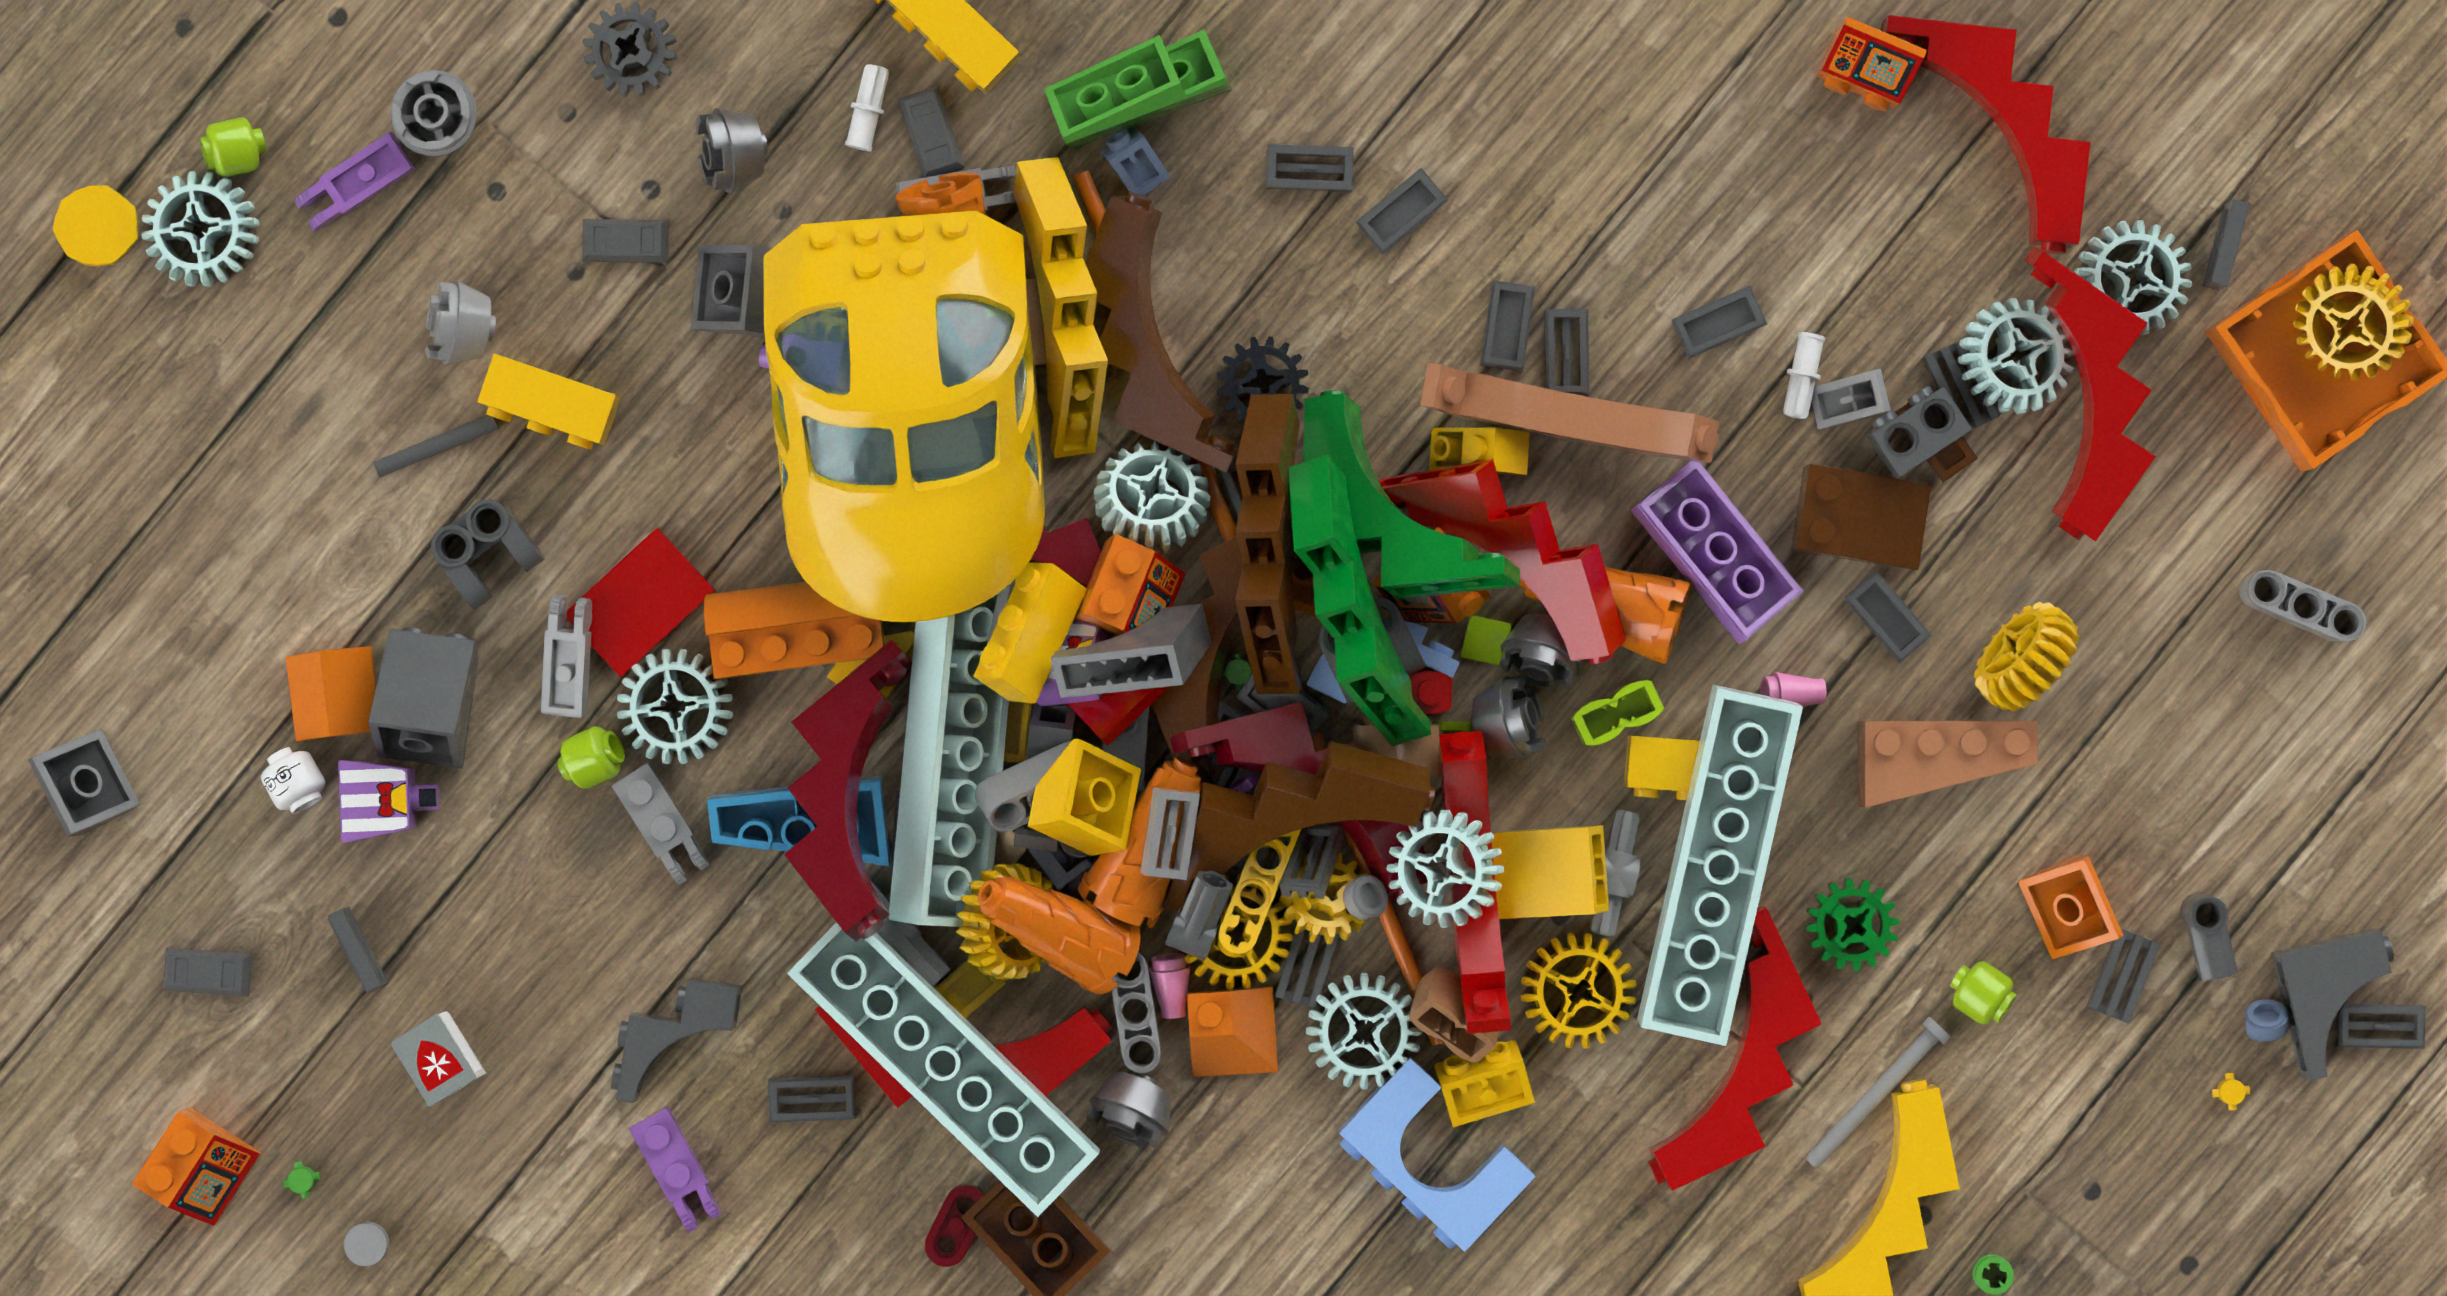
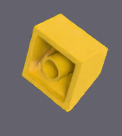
M1079 738L1073 739L1035 786L1028 827L1090 856L1126 850L1141 769Z

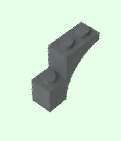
M690 978L687 980L686 987L679 986L675 1012L682 1013L681 1019L634 1012L629 1015L628 1022L622 1021L618 1035V1046L624 1047L622 1064H615L611 1081V1089L618 1090L616 1101L634 1103L639 1100L641 1087L650 1067L661 1053L677 1040L707 1030L732 1031L735 1029L743 985Z

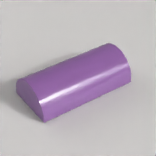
M1690 461L1630 510L1684 578L1691 583L1693 589L1738 644L1746 641L1803 592L1802 588L1700 462Z

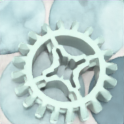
M190 171L187 176V185L181 177H172V184L175 190L171 191L163 185L158 187V192L164 199L161 203L154 199H149L147 204L155 209L156 213L154 216H142L144 223L153 225V230H148L141 234L142 239L156 242L146 250L147 255L150 257L162 255L155 267L160 271H165L171 267L169 278L176 282L185 274V284L190 287L196 285L199 276L203 286L212 287L214 282L213 273L221 282H228L229 275L226 268L230 267L233 271L241 273L243 267L237 261L239 256L251 260L254 256L251 251L244 249L246 242L257 244L259 241V237L248 233V229L259 226V220L252 217L245 218V215L255 209L254 204L250 201L240 203L244 198L245 191L240 187L230 191L232 180L223 177L216 184V175L212 172H206L201 183L198 173ZM203 196L219 198L227 207L231 219L212 218L209 207L204 204ZM190 199V202L186 203L185 217L180 222L170 224L172 216L178 207ZM199 220L214 226L208 227L207 233L202 232L204 234L203 238L188 233L193 231L194 225L198 226L197 222ZM225 235H231L224 251L211 260V256L215 255L214 246L217 240ZM170 240L189 241L192 253L197 254L198 263L183 261L174 251Z
M2138 220L2134 223L2131 233L2127 222L2121 221L2117 223V235L2113 229L2107 226L2101 230L2103 241L2096 237L2089 239L2088 245L2094 253L2083 251L2078 257L2089 267L2077 268L2074 272L2080 277L2086 278V281L2102 292L2104 290L2101 283V271L2104 272V276L2112 280L2115 285L2114 300L2125 308L2128 307L2129 303L2133 302L2138 293L2159 297L2160 300L2149 311L2134 313L2148 323L2140 334L2143 336L2149 333V322L2154 328L2160 330L2165 327L2163 315L2171 320L2179 315L2177 309L2171 303L2176 305L2187 303L2188 298L2178 292V289H2188L2192 286L2191 280L2180 278V273L2191 270V264H2178L2176 258L2182 256L2186 251L2184 247L2171 251L2168 246L2175 239V236L2171 233L2162 240H2159L2158 236L2161 232L2159 225H2153L2145 234L2144 221ZM2124 244L2140 246L2138 252L2133 255L2129 263L2118 260L2113 262L2106 259L2109 252L2116 246ZM2152 253L2158 258L2163 267L2165 285L2151 271ZM2137 266L2136 278L2141 281V284L2139 283L2131 287L2132 290L2128 291L2130 288V278L2125 276V273L2122 271L2128 273Z
M2017 298L2007 300L2005 306L2000 301H1997L1990 305V312L1983 309L1976 314L1978 323L1971 322L1965 327V330L1971 337L1961 339L1959 345L1963 349L1969 350L1970 353L1960 356L1958 362L1962 365L1970 364L1971 370L1962 374V379L1966 381L1975 378L1978 383L1972 387L1970 394L1977 395L1984 390L1987 392L1983 405L1988 407L1993 405L1998 399L1999 412L2006 413L2013 407L2015 413L2020 415L2025 413L2028 407L2033 411L2042 409L2043 401L2051 403L2057 399L2055 390L2061 391L2067 387L2068 383L2061 375L2071 374L2074 367L2064 362V359L2070 358L2074 354L2071 348H2064L2063 342L2068 339L2065 333L2059 335L2056 330L2060 326L2057 319L2055 318L2050 322L2047 320L2049 315L2048 307L2044 306L2035 313L2034 300H2026L2021 307ZM2013 324L2027 328L2039 340H2028L2022 335L2019 328H2014ZM1996 329L1998 337L1995 338L1998 347L1997 354L1993 359L1988 360V342L1993 331ZM2017 350L2020 353L2027 350L2031 351V353L2023 356L2017 362L2013 360L2005 363L2001 362V360L2011 356L2010 354ZM2044 352L2045 368L2041 379L2037 383L2034 377L2038 374L2035 363L2039 354ZM2003 372L2007 374L2013 384H2018L2020 389L2004 384L1994 373Z
M1156 440L1151 445V450H1144L1139 442L1134 446L1133 454L1122 448L1118 453V460L1108 459L1106 471H1100L1097 476L1098 486L1094 489V500H1096L1095 513L1097 518H1102L1104 532L1113 531V535H1120L1138 544L1145 545V547L1152 550L1153 545H1160L1165 553L1170 549L1171 541L1182 547L1186 543V535L1196 536L1199 524H1204L1207 519L1206 509L1210 506V495H1208L1209 483L1206 477H1201L1202 469L1200 464L1190 465L1191 457L1189 455L1182 454L1177 457L1175 456L1176 449L1168 447L1166 451L1159 450ZM1167 479L1176 484L1185 497L1179 495L1178 490L1170 487L1167 484ZM1119 499L1125 500L1126 505L1134 508L1137 511V516L1127 511Z
M670 649L662 650V664H659L653 654L647 655L646 662L650 669L646 671L643 666L634 664L632 670L640 677L639 680L636 682L633 679L624 678L622 681L625 687L633 689L631 696L627 694H618L617 701L630 703V710L617 712L618 719L631 718L633 724L622 729L623 734L630 735L637 731L640 736L633 741L632 746L635 749H639L648 742L650 746L646 751V757L649 759H653L659 749H662V762L664 764L671 763L674 751H677L678 760L681 764L688 763V749L692 750L697 759L703 758L705 754L701 743L705 742L708 747L716 749L719 744L711 736L712 732L715 731L718 734L726 735L729 731L725 726L718 724L719 717L724 719L733 718L732 711L721 710V702L733 701V695H719L718 689L728 684L727 678L717 679L713 682L711 679L713 676L712 664L704 671L700 668L705 659V656L702 654H697L692 663L689 664V653L686 649H680L677 662L673 661V654ZM676 670L687 672L698 679L705 688L707 695L693 697L687 695L681 687V682L678 681ZM663 674L665 682H663L661 698L656 702L642 705L643 695L648 685L656 677ZM674 694L679 701L696 702L695 705L685 706V711H679L682 715L675 719L673 712L655 711V708L664 707L666 702H671L669 697ZM709 708L708 718L703 728L695 736L687 740L686 731L688 730L689 716L696 710ZM656 716L664 718L668 722L670 732H673L674 742L665 741L656 736L648 728L644 718Z
M1441 810L1438 819L1433 812L1424 813L1423 824L1418 821L1416 827L1409 826L1411 834L1405 831L1397 834L1399 842L1404 847L1395 846L1390 848L1389 853L1393 857L1399 858L1398 863L1387 865L1386 869L1391 873L1398 872L1399 879L1391 881L1389 887L1391 889L1402 887L1404 893L1397 898V903L1402 905L1411 901L1412 905L1408 912L1411 917L1418 916L1424 910L1423 923L1426 925L1433 924L1437 917L1441 928L1450 927L1453 919L1458 926L1465 925L1468 921V914L1474 919L1482 916L1483 913L1479 903L1487 907L1493 905L1494 899L1487 890L1498 891L1502 887L1500 882L1492 879V874L1504 872V866L1493 865L1492 858L1499 857L1502 851L1500 848L1489 850L1487 844L1494 839V835L1490 832L1479 836L1478 833L1482 828V822L1479 820L1473 821L1467 827L1468 817L1464 812L1458 813L1454 820L1450 810ZM1437 833L1449 834L1446 843L1441 844L1440 849L1435 855L1419 852L1422 845L1431 836ZM1461 841L1472 853L1476 869L1469 867L1464 862V845L1461 844ZM1447 861L1446 867L1458 875L1444 876V870L1439 868V865L1433 863ZM1416 869L1422 871L1427 877L1428 887L1426 892L1419 884ZM1467 883L1473 885L1469 893L1456 904L1442 903L1444 895L1450 893L1453 884Z
M1367 973L1360 974L1361 986L1353 987L1350 975H1345L1343 981L1347 988L1346 990L1340 992L1337 985L1331 982L1328 988L1334 997L1330 1001L1321 994L1316 997V1001L1324 1006L1325 1009L1323 1013L1317 1010H1310L1308 1013L1310 1018L1320 1021L1319 1026L1306 1027L1307 1035H1319L1320 1037L1319 1041L1312 1042L1308 1045L1310 1052L1324 1050L1325 1054L1316 1060L1318 1067H1323L1330 1061L1334 1064L1328 1072L1330 1079L1336 1078L1342 1070L1346 1072L1343 1078L1344 1086L1350 1087L1353 1076L1356 1075L1360 1076V1088L1367 1089L1368 1076L1375 1075V1081L1378 1087H1381L1385 1083L1381 1073L1388 1070L1390 1075L1393 1076L1397 1072L1394 1065L1398 1061L1403 1065L1408 1060V1057L1403 1055L1405 1049L1419 1052L1420 1046L1415 1042L1408 1041L1409 1035H1422V1031L1416 1026L1409 1027L1408 1021H1411L1409 1018L1410 1011L1405 1013L1403 1010L1413 999L1408 994L1397 1001L1394 997L1399 992L1400 985L1396 982L1390 986L1387 992L1382 990L1385 984V977L1382 975H1378L1374 987L1368 986L1369 978ZM1357 996H1372L1383 1000L1388 1006L1374 1014L1365 1015L1360 1013L1349 999ZM1339 1007L1349 1022V1028L1347 1033L1331 1046L1328 1038V1026L1333 1013ZM1351 1013H1354L1359 1021L1364 1020L1365 1024H1367L1368 1020L1375 1023L1371 1033L1373 1041L1378 1046L1377 1049L1369 1041L1364 1042L1363 1038L1360 1041H1357L1355 1038L1353 1039L1357 1029L1356 1023L1350 1015ZM1397 1016L1400 1026L1399 1038L1394 1050L1389 1055L1380 1042V1032L1389 1023L1388 1021ZM1363 1047L1373 1054L1378 1063L1359 1066L1344 1061L1340 1056L1354 1048Z

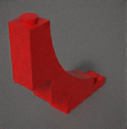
M1888 15L1882 21L1881 31L1916 46L1917 43H1923L1922 48L1926 49L1927 52L1920 66L1941 75L1965 91L1989 114L2004 134L2017 159L2024 179L2030 217L2029 244L2041 245L2040 250L2049 254H2066L2067 248L2071 249L2079 245L2091 142L2048 137L2054 86L2011 81L2017 30Z
M2033 247L2024 261L2034 267L2030 274L2033 278L2050 289L2056 283L2058 284L2045 304L2059 322L2070 343L2079 370L2084 403L2083 430L2078 456L2065 490L2052 512L2063 519L2058 527L2077 540H2080L2085 534L2096 542L2156 458L2155 455L2122 433L2152 390L2118 367L2148 323L2046 252Z
M1493 459L1386 477L1379 480L1381 487L1398 509L1407 507L1411 520L1422 526L1433 528L1439 526L1442 531L1466 539L1489 553L1504 555L1505 558L1520 569V578L1535 593L1554 620L1564 640L1571 661L1588 659L1590 664L1607 661L1614 656L1613 652L1626 641L1599 545L1592 544L1560 550L1546 501L1507 508Z
M1482 731L1439 734L1442 810H1450L1453 820L1458 813L1464 812L1468 817L1467 827L1473 821L1479 820L1482 822V828L1478 835L1490 833L1487 763ZM1461 841V844L1464 845V862L1469 867L1476 869L1472 853ZM1492 842L1487 844L1489 850L1492 849ZM1448 868V876L1453 874L1458 875L1456 873H1453L1452 870ZM1467 883L1453 884L1450 890L1452 904L1461 901L1469 893L1473 885ZM1487 890L1494 899L1492 906L1487 907L1479 903L1483 913L1481 917L1474 919L1468 914L1467 924L1458 926L1453 919L1455 952L1467 1034L1511 1031L1496 891Z
M1765 906L1757 908L1750 939L1755 948L1762 946L1764 952L1745 961L1747 985L1744 1026L1738 1049L1729 1071L1717 1091L1702 1110L1670 1137L1650 1147L1654 1158L1647 1162L1658 1185L1666 1182L1671 1191L1765 1147L1747 1108L1794 1086L1776 1046L1822 1025L1773 919Z
M820 1005L814 1009L897 1108L913 1096ZM1083 1006L1073 1015L1047 1030L1026 1038L992 1045L1047 1096L1112 1041L1113 1038L1108 1031L1113 1026L1098 1008L1091 1012L1086 1006Z

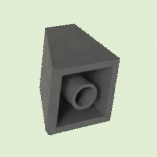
M407 627L403 630L389 629L368 721L378 757L463 769L479 660L474 640H469L467 637L455 633L446 634L445 636L431 635L421 629Z

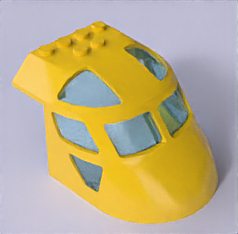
M978 211L801 224L764 255L765 348L772 387V415L775 442L778 448L786 542L793 563L803 579L824 599L846 611L866 618L891 622H921L936 620L967 611L997 595L1023 571L1037 549L1044 526L1045 503L1040 407L1027 308L1024 237L1022 234Z

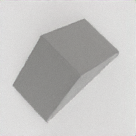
M1881 369L1814 386L1811 402L1818 430L1882 415L1891 411Z

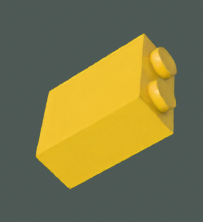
M1603 825L1492 833L1494 835L1492 849L1500 848L1502 851L1499 857L1493 858V864L1504 866L1503 873L1495 874V880L1502 884L1501 889L1496 891L1499 919L1588 915L1610 911Z

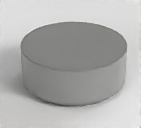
M1363 875L1349 881L1345 887V906L1350 914L1357 919L1368 920L1377 917L1387 907V890L1384 884L1375 876Z
M374 1222L357 1224L348 1231L344 1239V1250L347 1257L359 1266L376 1264L385 1257L389 1249L387 1232L382 1226Z

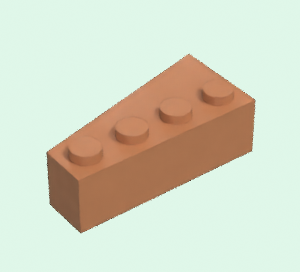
M1858 721V807L1866 808L2038 764V721Z

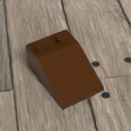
M1808 464L1803 467L1791 551L1919 570L1931 485L1859 471Z
M999 1181L961 1217L1032 1296H1077L1117 1258L1115 1253L1060 1195L1037 1217L1014 1193Z

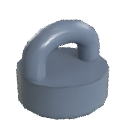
M2263 999L2253 1002L2245 1010V1028L2249 1038L2260 1042L2278 1040L2287 1033L2289 1012L2282 1003Z

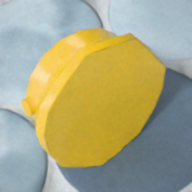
M107 185L87 186L74 191L61 200L52 228L67 257L81 264L94 267L114 265L127 254L138 240V219L135 206Z

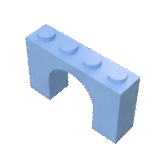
M1408 1055L1406 1063L1403 1065L1400 1063L1396 1067L1397 1072L1393 1076L1389 1075L1385 1079V1083L1381 1087H1377L1338 1129L1339 1134L1344 1138L1339 1144L1356 1161L1364 1156L1375 1167L1370 1174L1388 1191L1393 1186L1400 1190L1406 1196L1401 1203L1417 1219L1421 1220L1426 1215L1438 1227L1433 1233L1450 1250L1458 1245L1465 1252L1536 1176L1501 1143L1469 1178L1457 1185L1432 1187L1416 1180L1402 1163L1400 1154L1401 1138L1411 1119L1441 1089V1086Z

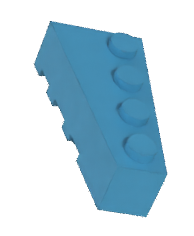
M882 776L864 777L860 780L856 812L861 856L863 862L890 866L891 847ZM789 786L712 794L707 799L712 843L787 852L818 826L789 791Z

